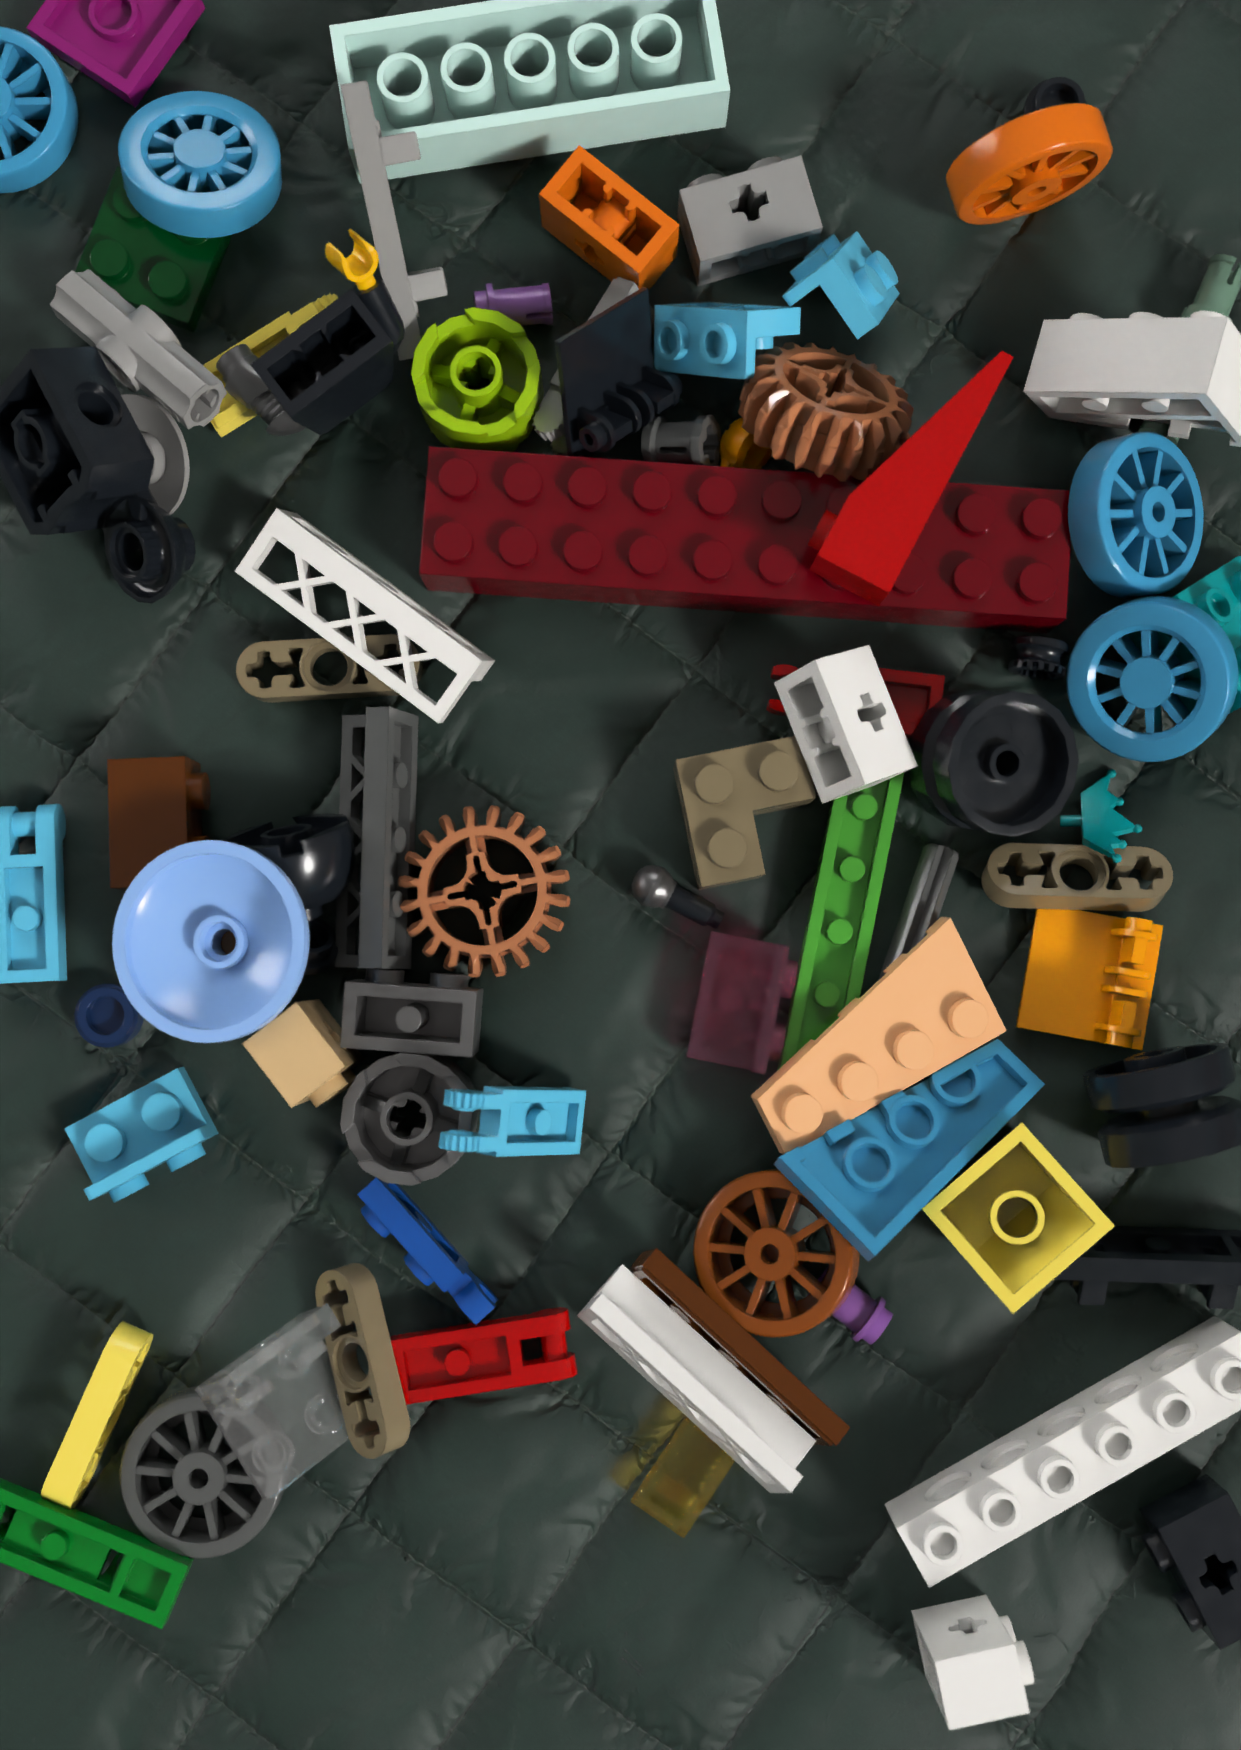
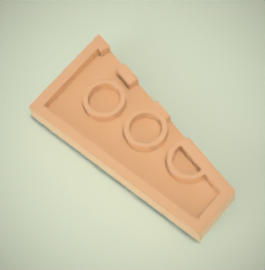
M940 917L925 931L927 935L907 954L902 953L883 971L885 975L860 998L855 997L837 1014L839 1018L816 1040H809L751 1095L781 1154H785L798 1146L801 1148L823 1136L826 1131L848 1119L856 1118L880 1104L881 1101L910 1087L1007 1031L951 917Z

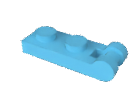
M41 804L37 806L36 811L20 812L16 806L0 807V984L67 980L63 839L66 833V818L64 809L60 804ZM35 836L36 854L19 855V841L21 837Z

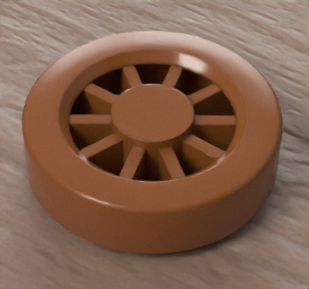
M778 1169L749 1173L723 1186L704 1208L695 1230L693 1243L694 1266L702 1290L747 1332L764 1337L797 1335L830 1318L846 1301L858 1274L860 1253ZM771 1199H788L779 1224H777ZM753 1205H756L761 1228L744 1214ZM803 1205L813 1212L818 1220L798 1232L793 1228L800 1206ZM735 1226L748 1237L746 1243L730 1242ZM824 1228L828 1236L830 1252L806 1249L804 1240ZM730 1253L744 1255L746 1265L734 1271ZM804 1261L829 1263L822 1282L802 1266ZM751 1273L758 1278L753 1293L740 1282V1280ZM790 1276L810 1294L796 1301ZM772 1281H775L780 1303L765 1300Z

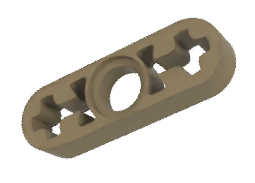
M398 635L365 636L368 652L377 659H387L388 651L396 649L401 657ZM324 638L257 642L248 646L241 653L236 665L237 679L242 688L254 698L268 703L399 695L367 670H364L368 683L358 684L361 676V666ZM411 643L412 654H419L415 646ZM326 652L342 654L345 656L348 664L347 674L344 679L332 686L318 683L313 674L315 661ZM302 653L299 663L300 674L305 684L302 688H296L298 679L292 674L274 676L271 681L272 687L265 688L264 683L258 678L252 677L253 670L263 668L265 657L270 656L272 662L278 667L290 668L297 667L293 657L294 654ZM422 661L414 662L417 684L423 673ZM400 669L398 674L405 679L404 669Z
M1007 843L996 848L990 855L982 873L981 883L985 894L990 900L1007 908L1143 912L1153 909L1160 903L1172 885L1173 870L1164 855L1148 847L1126 846L1124 849H1113L1115 854H1119L1122 857L1121 862L1114 863L1112 858L1085 845ZM1069 864L1085 868L1092 876L1093 887L1083 891L1068 887L1061 879L1060 868ZM1042 865L1047 866L1045 878L1044 875H1038ZM1005 866H1014L1017 876L1024 877L1020 886L1011 885L1009 875L1002 874ZM1133 869L1140 870L1142 879L1152 881L1147 890L1140 889L1137 879L1128 878ZM1109 879L1116 880L1110 890L1106 888Z
M351 1263L325 1271L317 1281L315 1297L347 1435L352 1446L361 1456L374 1459L402 1447L407 1442L410 1434V1418L378 1286L370 1270L360 1263ZM353 1323H355V1325H356V1330H355V1331H354ZM357 1345H360L366 1354L369 1367L368 1374H365L359 1365L356 1352Z

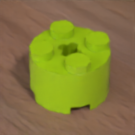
M475 307L464 309V315L451 317L438 327L435 322L428 327L416 346L411 370L418 403L426 424L437 439L450 448L504 452L515 451L519 443L528 438L533 430L532 424L534 420L532 418L536 415L535 411L540 409L539 405L544 396L541 368L536 349L526 337L525 330L519 323L499 311ZM482 378L489 379L490 381L487 387L480 390L468 388V385L478 386Z

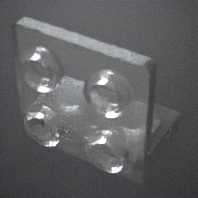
M328 1303L300 1313L195 1388L263 1499H272L349 1439L328 1348L322 1340L341 1326Z

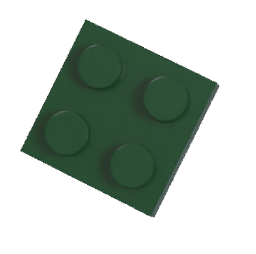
M117 166L75 272L91 270L108 286L116 290L134 308L137 309L141 304L145 305L163 321L194 332L232 235L216 238H195L178 235L159 228L144 218L131 204L124 189L121 168Z

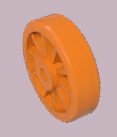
M1084 103L1050 106L1013 119L973 142L953 161L946 174V184L957 217L966 223L975 225L1000 223L1046 208L1085 186L1105 168L1113 153V146L1102 113L1097 107Z

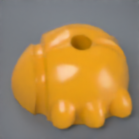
M739 418L729 425V429L724 431L720 439V466L761 469L770 459L772 450L756 445L754 443V435L749 434L742 428L743 418Z

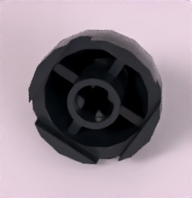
M324 813L292 817L296 824L273 828L271 821L238 831L224 839L226 842L240 844L258 851L279 866L297 889L306 911L307 920L321 916L323 914L322 905L333 901L341 895L350 883L356 863L353 831L350 828L347 816L343 814Z

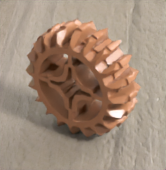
M789 342L785 343L782 348L774 346L771 349H767L765 354L756 356L755 375L753 378L745 379L739 397L741 403L738 414L743 418L742 428L749 434L754 435V443L756 445L770 448L774 459H786L794 464L795 470L805 468L814 471L818 478L823 474H829L839 481L845 482L849 476L859 481H864L909 439L910 434L908 432L912 425L911 417L914 408L907 401L908 394L902 388L895 386L896 380L890 375L880 374L875 364H865L857 360L855 354L848 356L837 352L834 347L827 350L818 348L812 342L806 343L804 347Z
M491 805L487 811L486 824L479 825L475 809L472 806L463 808L464 828L457 830L454 821L445 814L439 818L440 826L447 835L445 838L438 841L427 830H423L418 837L421 842L432 849L426 859L416 852L408 851L406 853L405 861L421 868L418 878L407 875L398 878V886L417 889V899L404 900L400 908L403 913L420 911L423 918L412 923L407 928L410 937L421 936L429 930L433 934V937L422 949L424 955L433 957L443 946H446L450 950L444 959L443 967L446 970L454 971L458 967L462 956H468V975L475 978L481 975L483 958H491L492 970L496 977L506 975L507 966L504 956L512 953L515 962L520 968H526L530 965L529 956L522 948L529 941L542 953H546L550 949L548 941L537 933L543 924L553 931H562L564 923L558 918L549 916L548 912L550 905L561 908L569 907L571 899L564 894H552L551 885L563 884L570 880V876L567 870L548 872L546 865L556 861L562 855L558 846L549 847L541 853L535 849L546 836L544 828L537 826L525 838L519 834L524 826L525 816L520 812L513 814L507 828L500 827L501 809L494 805ZM485 840L500 841L515 847L526 856L534 872L521 875H502L497 873L493 869L490 856L487 854ZM466 845L467 871L464 878L458 884L434 892L436 877L444 861L455 850ZM479 860L482 872L486 874L488 881L491 883L502 884L503 886L517 884L516 887L501 890L499 899L492 897L496 904L489 908L491 924L488 911L484 910L481 902L465 897L454 899L455 896L468 894L470 885L477 886L474 880L481 876L478 865ZM537 891L535 908L528 922L518 933L504 941L502 911L505 905L515 897ZM449 908L470 909L476 915L479 928L483 932L485 945L470 944L456 937L443 924L437 911Z

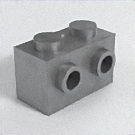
M366 968L365 979L345 981L340 1048L473 1057L479 1052L484 988L468 987L469 975L430 973V983L422 984L404 982V970Z

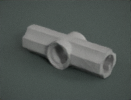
M89 269L84 272L71 270L56 284V293L50 303L56 317L90 346H96L107 369L126 388L134 393L139 389L143 390L148 396L160 403L177 422L181 423L188 430L194 426H206L220 412L221 402L227 394L222 381L182 348L175 334L155 312L142 304L137 309L134 308L116 290L108 286Z

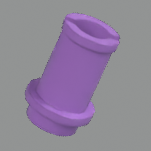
M492 283L485 284V290L473 291L475 308L499 311L521 326L553 324L552 313H550L552 312V301L548 283H542L537 286L493 290Z
M828 1267L819 1276L818 1280L820 1282L824 1279ZM854 1284L846 1301L832 1316L852 1331L850 1337L855 1342L862 1338L869 1345H872L888 1326L893 1313L885 1308L886 1300L879 1296L874 1300Z

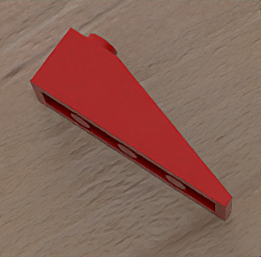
M1004 351L995 356L848 496L838 515L826 509L807 545L819 551L809 569L810 571L877 606L883 602L899 576L1007 371L1013 356Z

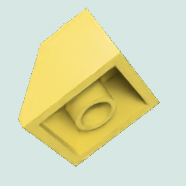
M1020 1123L922 1208L1012 1314L1115 1227L1023 1123Z

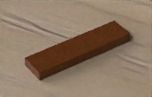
M654 1248L640 1254L629 1267V1270L810 1434L816 1440L814 1445L837 1446L850 1429L839 1416L659 1249Z

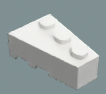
M1197 311L1192 313L1190 317L1163 318L1149 312H1135L1129 318L1103 319L1089 313H1076L1071 315L1070 319H1046L1042 324L1023 392L1049 418L1128 430L1131 418L1170 424L1168 436L1189 439L1191 428L1194 427L1227 432L1231 436L1229 446L1241 447V334L1229 317L1213 311Z

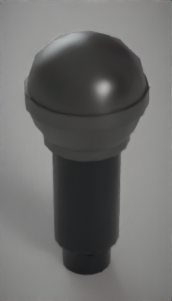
M648 865L641 868L634 876L632 893L640 905L651 908L660 907L662 909L667 907L702 926L708 925L717 929L720 925L724 912L716 909L715 904L676 885L677 881L673 879L666 868Z

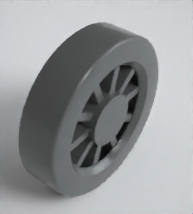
M220 1385L190 1387L178 1391L160 1402L141 1420L130 1435L120 1464L119 1479L122 1500L130 1519L150 1542L188 1558L204 1559L222 1556L250 1542L259 1534L271 1518L286 1488L289 1471L288 1451L278 1423L270 1412L256 1399L239 1390ZM202 1415L222 1416L212 1439H206ZM184 1421L189 1443L173 1430ZM232 1421L245 1429L250 1437L229 1448L223 1442ZM161 1447L175 1459L158 1458ZM254 1448L257 1449L259 1467L235 1465L237 1458ZM158 1476L172 1477L173 1484L162 1490ZM233 1483L256 1486L250 1497H248ZM178 1495L185 1501L182 1510L175 1507L169 1500ZM220 1499L233 1510L232 1513L223 1516ZM196 1505H203L206 1518L192 1516Z

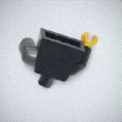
M349 229L348 232L353 239L354 248L347 258L330 242L326 244L325 254L331 265L348 280L355 282L356 285L353 289L351 288L260 358L254 355L246 344H240L223 354L216 364V368L223 376L224 383L226 384V391L246 408L255 411L268 424L267 434L288 436L301 432L305 428L319 435L328 433L385 390L393 381V357L404 339V323L381 276L373 275L379 261L377 251L352 229Z

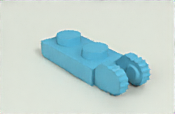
M484 1086L483 1091L446 1089L443 1105L458 1111L472 1112L475 1109H481L479 1133L461 1129L441 1131L438 1147L444 1150L476 1152L494 1157L580 1154L586 1090L570 1087Z

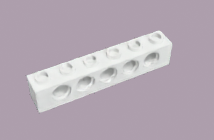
M1213 1316L885 1503L884 1505L928 1587H932L1240 1411L1241 1331L1220 1318Z

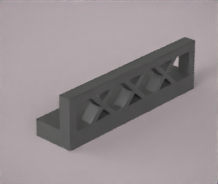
M366 707V715H342L339 814L347 816L350 828L353 831L356 863L349 885L336 900L335 946L338 947L334 967L411 969L412 937L409 936L407 928L413 923V912L403 913L400 905L404 900L413 899L414 889L398 886V878L405 875L414 877V865L409 864L404 858L408 851L415 852L419 716L392 707ZM362 730H365L364 759L361 757ZM363 800V819L361 821L359 819L360 802ZM360 863H361V885H360L359 882H358V865H359ZM359 926L358 955H355L356 928Z

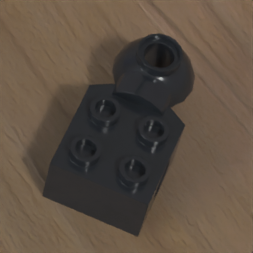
M96 346L30 349L0 387V477L30 535H51L102 528L107 561L113 577L127 595L137 602L152 604L170 594L183 573L189 570L194 563L196 554L195 540L187 524L178 517H172L166 510L159 507L149 489V483L155 459Z

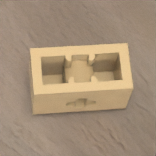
M320 999L295 1002L242 1043L291 1108L309 1100L316 1108L325 1101L329 1102L352 1084L356 1075L351 1069L365 1059L358 1049L340 1048L341 1027Z

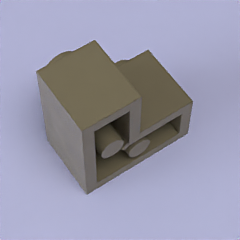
M795 736L675 760L673 770L698 890L758 879L764 876L765 869L754 815L808 805L816 798L812 777Z

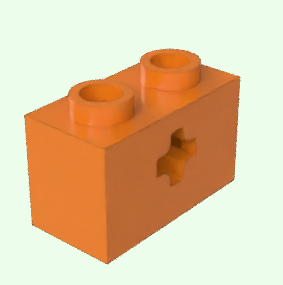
M580 145L539 193L542 227L611 282L613 279L621 277L635 282L639 289L645 287L649 291L677 257L680 225Z

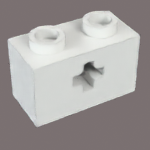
M869 645L816 659L774 682L822 804L875 786L918 766Z
M986 1594L911 1610L925 1676L949 1730L1030 1713L1024 1686L1034 1684V1674L1028 1651L1023 1640L1016 1641L1008 1615L999 1617Z

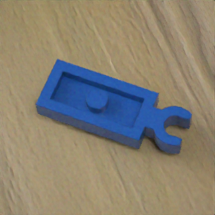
M375 1178L357 1194L365 1203L360 1209L363 1217L382 1237L386 1238L392 1234L408 1252L403 1257L404 1262L424 1285L430 1286L435 1282L444 1293L448 1291L460 1309L475 1325L496 1307L495 1303L498 1299L481 1279L473 1274L468 1268L469 1263L399 1184L385 1183Z

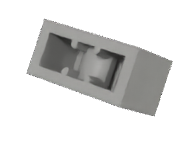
M777 156L767 157L752 164L747 171L726 177L715 173L707 174L693 180L687 188L679 190L677 218L697 286L803 257L819 243L823 226L802 156L782 160L781 157Z

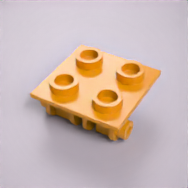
M1036 909L1016 1027L1143 1050L1163 925L1153 924V921L1142 918L1126 917L1125 919L1082 910Z

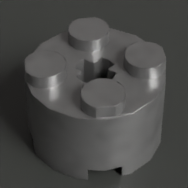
M398 1052L378 1059L355 1077L343 1098L340 1126L342 1133L346 1135L349 1149L359 1160L357 1163L365 1172L385 1183L413 1186L420 1184L422 1181L440 1176L462 1157L465 1152L444 1150L438 1147L441 1131L461 1129L476 1132L479 1110L475 1109L472 1112L458 1111L443 1105L446 1089L475 1090L469 1077L455 1062L442 1055ZM413 1100L422 1106L419 1112L426 1114V1122L419 1123L412 1131H409L402 1126L405 1117L397 1116V1107H404Z

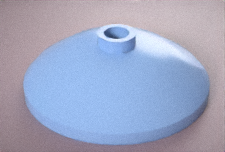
M220 840L194 841L172 848L156 857L138 873L129 885L118 907L113 927L112 950L115 970L120 985L132 1006L144 1019L160 1031L182 1040L197 1043L231 1041L250 1035L263 1028L278 1016L291 1001L300 985L307 965L310 941L309 925L306 911L297 889L283 870L271 859L249 847ZM227 931H231L235 936L236 945L234 950L227 955L221 948V939Z

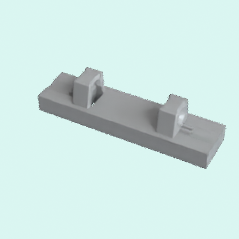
M368 81L343 84L340 87L374 245L378 253L381 277L404 323V339L397 350L399 361L411 359L414 357L415 348L421 340L417 317H420L417 302L448 295L445 273L442 267L407 272L385 167L421 159L417 134L415 131L382 137L379 119H375Z

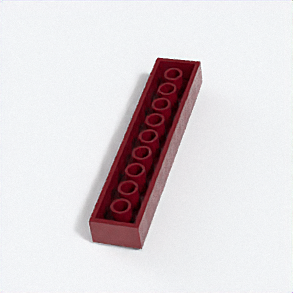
M429 446L419 575L429 591L1048 633L1063 622L1067 615L1071 546L1068 524L1070 491L948 482L890 593L877 606L809 570L819 551L807 545L824 512L827 509L838 515L848 496L863 482L852 476H849L844 482L839 481L833 475L823 474L818 478L815 473Z

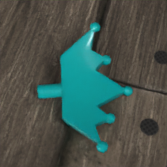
M1110 769L1107 771L1106 776L1080 794V815H1060V827H1081L1083 845L1112 858L1114 863H1119L1122 857L1119 854H1115L1113 849H1124L1127 846V842L1123 839H1118L1117 836L1132 832L1140 833L1143 828L1140 824L1134 825L1113 809L1116 806H1122L1124 800L1108 792L1110 779L1116 776V771Z

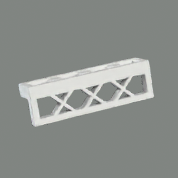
M276 508L234 571L438 724L444 722L470 683L481 681L495 662L494 659L297 513ZM277 540L294 552L299 577L298 581L277 584L258 570ZM309 564L325 576L311 578ZM335 583L345 590L350 618L328 622L318 615L313 587ZM301 589L303 603L288 591ZM359 601L376 614L362 616ZM386 621L396 628L401 657L379 660L369 653L363 624ZM352 626L354 641L338 628ZM410 639L427 652L412 654ZM437 659L457 674L438 702H435L418 689L414 662ZM403 664L405 679L388 666Z
M623 1264L620 1265L577 1316L769 1493H792L803 1478L796 1470V1467L816 1440Z

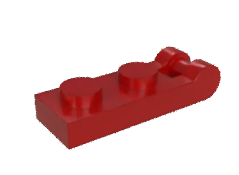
M548 1308L531 1314L480 1321L476 1325L468 1323L392 1335L390 1339L406 1405L559 1381L577 1375L575 1353L568 1352L565 1334L566 1331L571 1329L568 1308ZM540 1337L543 1356L524 1360L522 1340Z

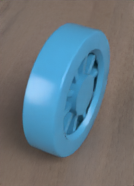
M0 26V146L5 158L0 160V193H12L41 183L62 165L69 155L77 135L79 113L76 96L68 78L45 46L28 34ZM42 91L44 92V94H45V96H46V97H36V96H37L38 94H40ZM28 120H48L42 132L27 123ZM23 136L32 144L17 154L13 141Z
M206 91L178 92L160 97L137 110L126 122L119 137L118 156L126 195L134 208L144 218L166 231L195 238H216L239 233L265 218L279 198L282 187L280 145L277 135L269 122L258 111L233 97Z
M1136 432L1109 438L1097 443L1086 453L1077 467L1068 500L1070 537L1075 554L1083 570L1097 587L1112 596L1120 598L1162 594L1170 591L1182 582L1196 560L1202 540L1204 523L1201 491L1191 464L1171 440L1155 432Z
M1149 596L1137 598L1120 604L1099 616L1078 638L1067 667V694L1071 709L1078 723L1086 734L1102 748L1117 756L1134 761H1165L1194 750L1225 721L1237 694V658L1225 631L1202 609L1172 597ZM1141 631L1142 652L1127 634ZM1158 631L1172 636L1164 650L1158 649ZM1112 644L1127 664L1103 658L1102 656ZM1184 644L1194 658L1181 663L1175 654L1181 645ZM1199 668L1201 684L1184 680V673ZM1096 672L1120 678V685L1097 693ZM1123 695L1129 703L1117 721H1114L1104 710L1101 703ZM1177 695L1197 700L1191 713ZM1161 706L1177 724L1165 731H1162ZM1139 708L1145 709L1146 733L1126 728Z

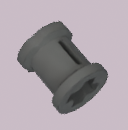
M655 415L653 421L644 426L642 430L641 453L643 461L718 466L720 439L722 437L720 425L713 415H699L692 422H669L664 415Z

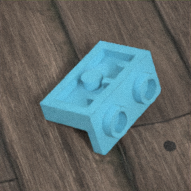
M723 302L654 305V367L662 372L741 380L751 379L755 375V349L773 348L774 336L800 334L801 307Z
M179 1067L64 1128L92 1182L91 1186L83 1189L88 1200L91 1201L109 1193L113 1203L148 1186L149 1182L144 1173L166 1162L170 1171L174 1172L204 1156L207 1153L201 1143L219 1134L185 1067Z

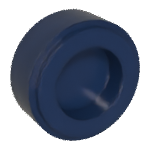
M100 984L88 989L78 1000L74 1013L76 1028L80 1035L90 1044L103 1048L120 1046L131 1041L140 1031L144 1020L132 1006L120 984Z

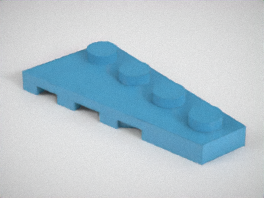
M996 1039L933 1073L923 1082L881 1101L878 1106L852 1120L848 1119L826 1131L823 1136L801 1148L798 1146L783 1154L776 1160L774 1165L869 1262L997 1134L1045 1083L999 1039Z

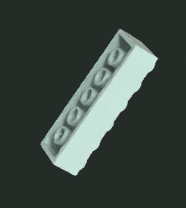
M490 0L329 25L348 150L360 184L359 170L340 85L365 80L368 81L376 120L379 119L382 137L415 131L417 134L421 159L385 166L388 179L575 151L579 145L584 149L726 127L730 85L715 0Z

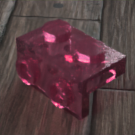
M710 931L686 1057L748 1069L760 1074L766 1073L768 1061L779 1062L786 1029L785 1024L775 1023L780 997L791 999L798 969V961L788 959L790 946Z

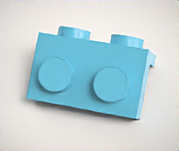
M856 231L841 243L836 235L832 234L803 257L804 260L790 271L796 281L782 297L788 306L791 307L820 285L858 340L881 322L900 293L894 286L898 283V277L889 260L878 250L872 253L858 231Z

